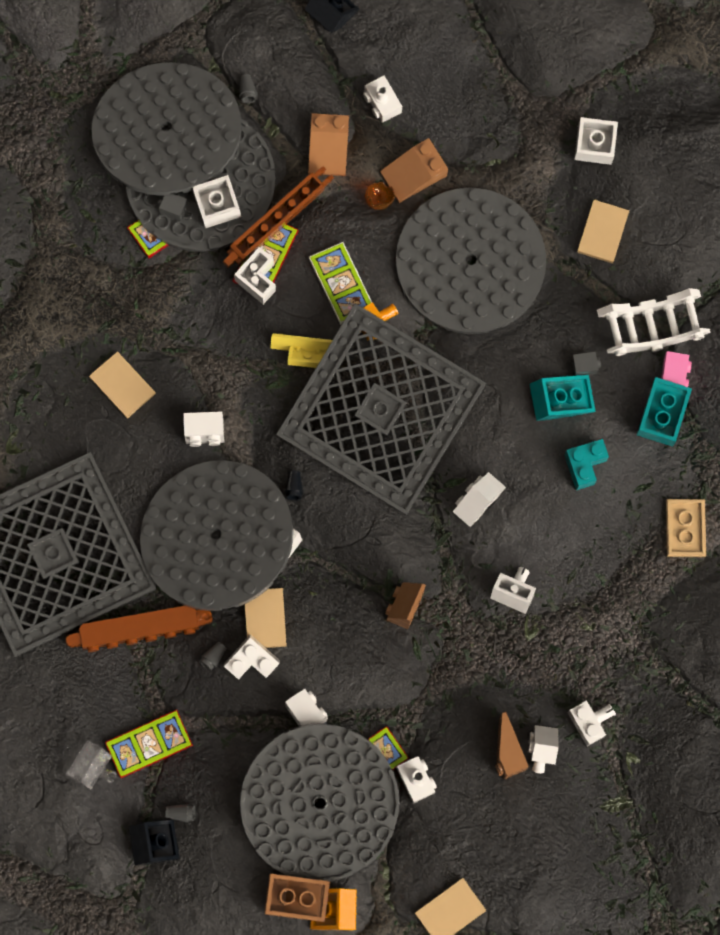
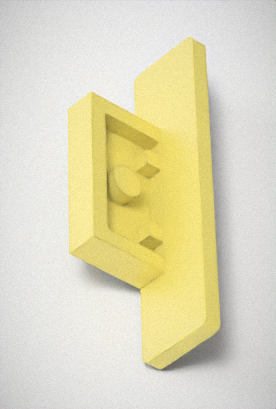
M273 333L271 336V349L289 351L287 365L316 368L333 340Z

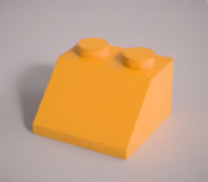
M329 889L325 922L311 920L310 930H356V890Z

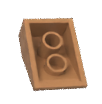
M312 113L308 174L315 173L324 166L326 171L323 175L346 176L349 116Z
M428 138L382 169L380 173L400 203L445 178L448 174V168Z
M403 582L401 587L397 586L393 597L396 599L393 605L389 603L385 613L388 615L387 621L408 630L426 585Z
M506 712L502 713L499 717L497 765H495L498 775L503 776L504 779L526 771L529 767Z
M269 874L264 914L325 922L330 882Z

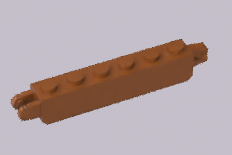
M324 166L317 172L309 174L232 243L227 251L229 256L223 260V264L227 268L235 262L238 265L240 263L243 264L259 247L261 248L318 197L334 177L330 175L323 182L318 179L326 171Z
M180 606L85 623L79 628L80 633L68 635L66 644L71 648L82 647L88 652L99 651V647L107 646V649L119 647L118 644L126 643V645L137 644L138 640L145 639L146 642L156 641L157 637L161 636L173 638L176 637L177 633L184 632V635L196 633L195 630H199L200 626L212 623L211 611Z

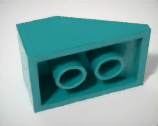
M589 375L541 378L529 384L536 421L596 412Z
M655 377L636 435L673 447L677 440L692 388Z

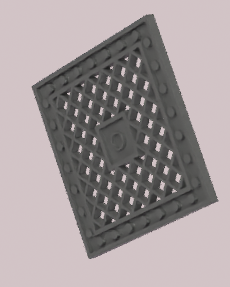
M355 303L276 435L407 515L487 383ZM362 330L365 331L366 333H368V334L360 335V333H361ZM369 337L371 347L361 349L359 339ZM373 337L384 344L375 346ZM356 341L358 350L349 352ZM385 347L387 357L378 359L376 349ZM389 347L401 354L391 356ZM372 350L374 360L365 362L362 352ZM359 353L361 364L351 365L349 355ZM405 356L417 364L407 366ZM402 357L404 367L394 369L392 359ZM346 358L348 367L340 368ZM388 360L391 370L381 372L379 362ZM375 363L377 374L368 376L366 365ZM362 366L364 377L355 379L353 368ZM418 366L420 377L410 379L408 369ZM422 367L429 370L433 374L424 376ZM349 370L351 380L342 382L340 372ZM405 370L407 380L397 382L395 372ZM392 373L394 383L384 386L382 375ZM336 375L338 383L330 385ZM378 376L380 385L374 383L371 387L369 378ZM434 377L437 387L427 389L425 379ZM438 377L450 384L440 386ZM365 380L368 390L358 392L356 382ZM421 380L423 390L414 392L411 382ZM352 383L354 393L345 395L343 385ZM408 383L410 393L400 395L398 385ZM339 386L341 396L332 398L330 388ZM395 386L397 396L385 388ZM451 386L453 397L443 399L441 389ZM454 386L460 389L457 395ZM438 390L440 400L430 402L428 392ZM326 391L328 400L320 401ZM368 393L361 404L359 395ZM424 393L427 403L417 406L414 395ZM355 396L358 406L348 409L346 398ZM411 396L414 407L404 409L408 402L401 398ZM342 399L344 410L335 412L333 401ZM453 400L446 412L444 402ZM329 402L332 413L322 415L320 404ZM441 403L443 414L433 416L431 405ZM428 406L430 417L420 419L418 408ZM317 407L318 416L310 418ZM357 410L355 416L361 420L351 422L349 411ZM415 410L417 420L407 422L405 411ZM345 412L348 423L338 425L336 414ZM402 414L403 423L395 425L399 416ZM333 416L335 426L325 428L323 418ZM443 416L436 428L434 418ZM319 419L322 429L312 431L310 421ZM431 419L433 430L423 432L421 422ZM362 422L364 433L355 435L352 424ZM306 423H307L308 431H307L306 429H304V426L306 425ZM366 423L373 426L377 430L368 432ZM418 423L420 433L410 435L408 425ZM349 425L351 436L341 438L339 428ZM404 426L407 436L397 439L395 428ZM336 429L338 439L328 441L326 431ZM390 431H392L394 440L384 442L382 433L389 435ZM323 432L325 441L314 434ZM378 432L380 443L371 445L368 434ZM433 433L426 445L424 435ZM365 435L367 446L358 448L356 437ZM421 436L423 446L413 449L411 438ZM352 439L354 449L345 451L342 441ZM408 439L410 450L400 452L398 441ZM339 442L341 451L330 444ZM394 442L397 453L387 455L385 444ZM381 446L384 456L374 458L372 447ZM368 449L370 459L361 461L359 451ZM424 449L416 461L414 451ZM355 452L357 461L346 454ZM411 452L413 463L403 465L401 454ZM398 455L400 466L390 468L388 458ZM385 459L387 469L377 471L375 461ZM371 462L373 471L362 464ZM413 466L410 473L406 477L404 468ZM401 469L403 479L393 481L391 471ZM388 472L389 480L379 474ZM404 482L401 487L395 485L397 483Z
M91 452L0 494V526L3 518L13 520L10 529L0 527V531L8 533L5 542L0 541V545L3 546L0 553V565L2 560L11 563L8 572L0 570V574L6 575L4 584L0 579V626L15 657L157 590ZM82 479L84 484L78 482V480ZM69 485V488H68V491H67V492L62 491V490H59V489H61V488H63V487ZM74 485L83 487L80 496L71 494ZM86 490H88L92 500L84 498ZM52 493L50 500L42 498ZM56 493L65 495L62 505L53 502ZM69 497L78 500L75 509L66 506ZM35 501L32 509L25 507V505ZM39 501L48 504L45 513L36 510ZM82 502L91 504L88 513L79 511ZM51 506L61 508L58 517L49 515ZM94 507H96L100 517L92 515ZM17 509L14 517L7 515L8 513ZM21 509L30 512L27 521L18 518ZM64 510L73 512L70 522L61 519ZM34 514L43 516L40 526L31 523ZM77 514L86 517L84 526L74 523ZM47 518L56 521L53 530L44 527ZM90 518L99 521L97 530L87 528ZM16 522L25 525L22 534L13 531ZM59 523L69 525L66 534L63 528L57 530ZM102 524H104L108 534L100 532ZM29 526L38 529L35 538L26 536ZM72 527L82 530L79 539L69 536ZM42 531L50 533L40 538ZM85 531L95 534L92 543L82 540ZM12 535L21 537L18 547L8 544ZM98 535L107 538L105 547L95 545ZM24 539L32 541L27 544L30 551L21 548ZM69 540L77 542L74 551L69 543ZM111 540L117 552L108 549ZM81 544L90 547L87 556L78 553ZM7 547L16 550L13 560L4 557ZM94 548L103 551L100 560L91 558ZM20 552L29 555L26 564L17 561ZM106 553L116 556L113 565L103 562ZM32 557L34 558L38 568L30 566ZM77 557L85 559L82 569L75 567V565L79 564ZM119 557L125 569L116 566ZM89 561L98 564L95 573L86 570ZM15 564L24 567L21 577L12 574ZM102 565L111 568L108 578L98 575ZM28 569L37 572L34 581L25 578ZM67 569L65 577L56 575ZM71 569L81 572L78 581L68 579ZM114 570L124 573L121 582L111 579ZM40 574L44 580L49 578L47 586L37 583ZM84 574L93 576L90 586L81 583ZM128 574L130 580L125 582ZM10 577L19 580L16 589L7 587ZM53 578L63 581L60 590L50 587ZM97 578L106 581L103 590L94 588ZM23 582L32 584L29 594L20 591ZM66 582L76 585L73 594L63 591ZM110 583L118 585L107 591ZM36 586L45 589L42 598L33 596ZM79 586L89 589L86 599L76 596ZM6 590L14 593L12 601H10ZM49 591L58 593L55 603L46 600ZM92 591L100 593L90 599ZM18 594L28 597L24 607L15 604ZM62 595L71 598L68 607L59 605ZM31 599L40 602L37 611L28 608ZM75 599L82 601V603L72 607ZM44 603L53 606L50 616L41 613ZM14 607L23 610L20 619L18 618V615ZM57 608L66 610L55 615ZM26 612L35 614L32 624L23 621ZM39 616L47 618V620L37 624ZM22 625L28 626L30 628L24 630Z

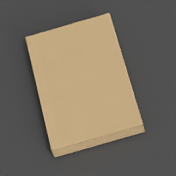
M593 200L577 253L613 264L629 210Z
M118 351L89 376L127 419L156 394Z
M666 499L667 557H706L705 499Z
M283 588L267 589L256 599L245 604L247 637L251 634L265 648L287 647Z
M462 878L415 912V914L430 935H454L484 913L486 909L464 878Z

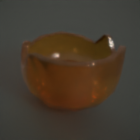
M384 182L369 185L364 196L371 208L384 210L394 201L395 192L392 186L387 187Z

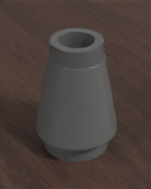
M244 74L240 76L239 98L242 99L243 103L255 102L258 94L251 75Z
M217 642L200 656L199 663L208 671L216 669L226 647L222 643Z
M186 803L167 806L166 818L187 823L194 821L195 805Z

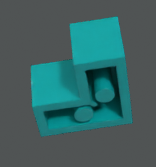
M603 439L566 450L564 456L576 490L595 485L597 479L592 466L606 462L609 458Z

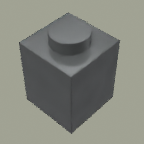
M172 193L168 196H161L157 204L160 214L177 221L182 220L188 206L187 199Z
M596 352L574 354L571 358L574 376L596 375L599 370L598 368H601L600 357H596Z

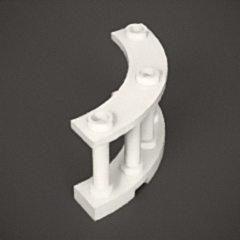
M689 288L667 296L668 300L657 303L653 299L639 302V306L630 307V303L610 304L598 309V317L609 320L615 346L607 349V353H615L616 356H621L631 352L646 350L657 352L665 346L691 339L694 341L703 339L705 334L711 332L710 329L699 327L693 303L695 302L694 299L701 297L700 291ZM684 303L687 307L693 331L679 334L673 309H675L674 306ZM663 309L667 314L672 337L659 340L652 314L654 311ZM642 314L645 316L651 338L650 342H638L632 319L634 315ZM617 317H622L625 320L631 344L622 343Z

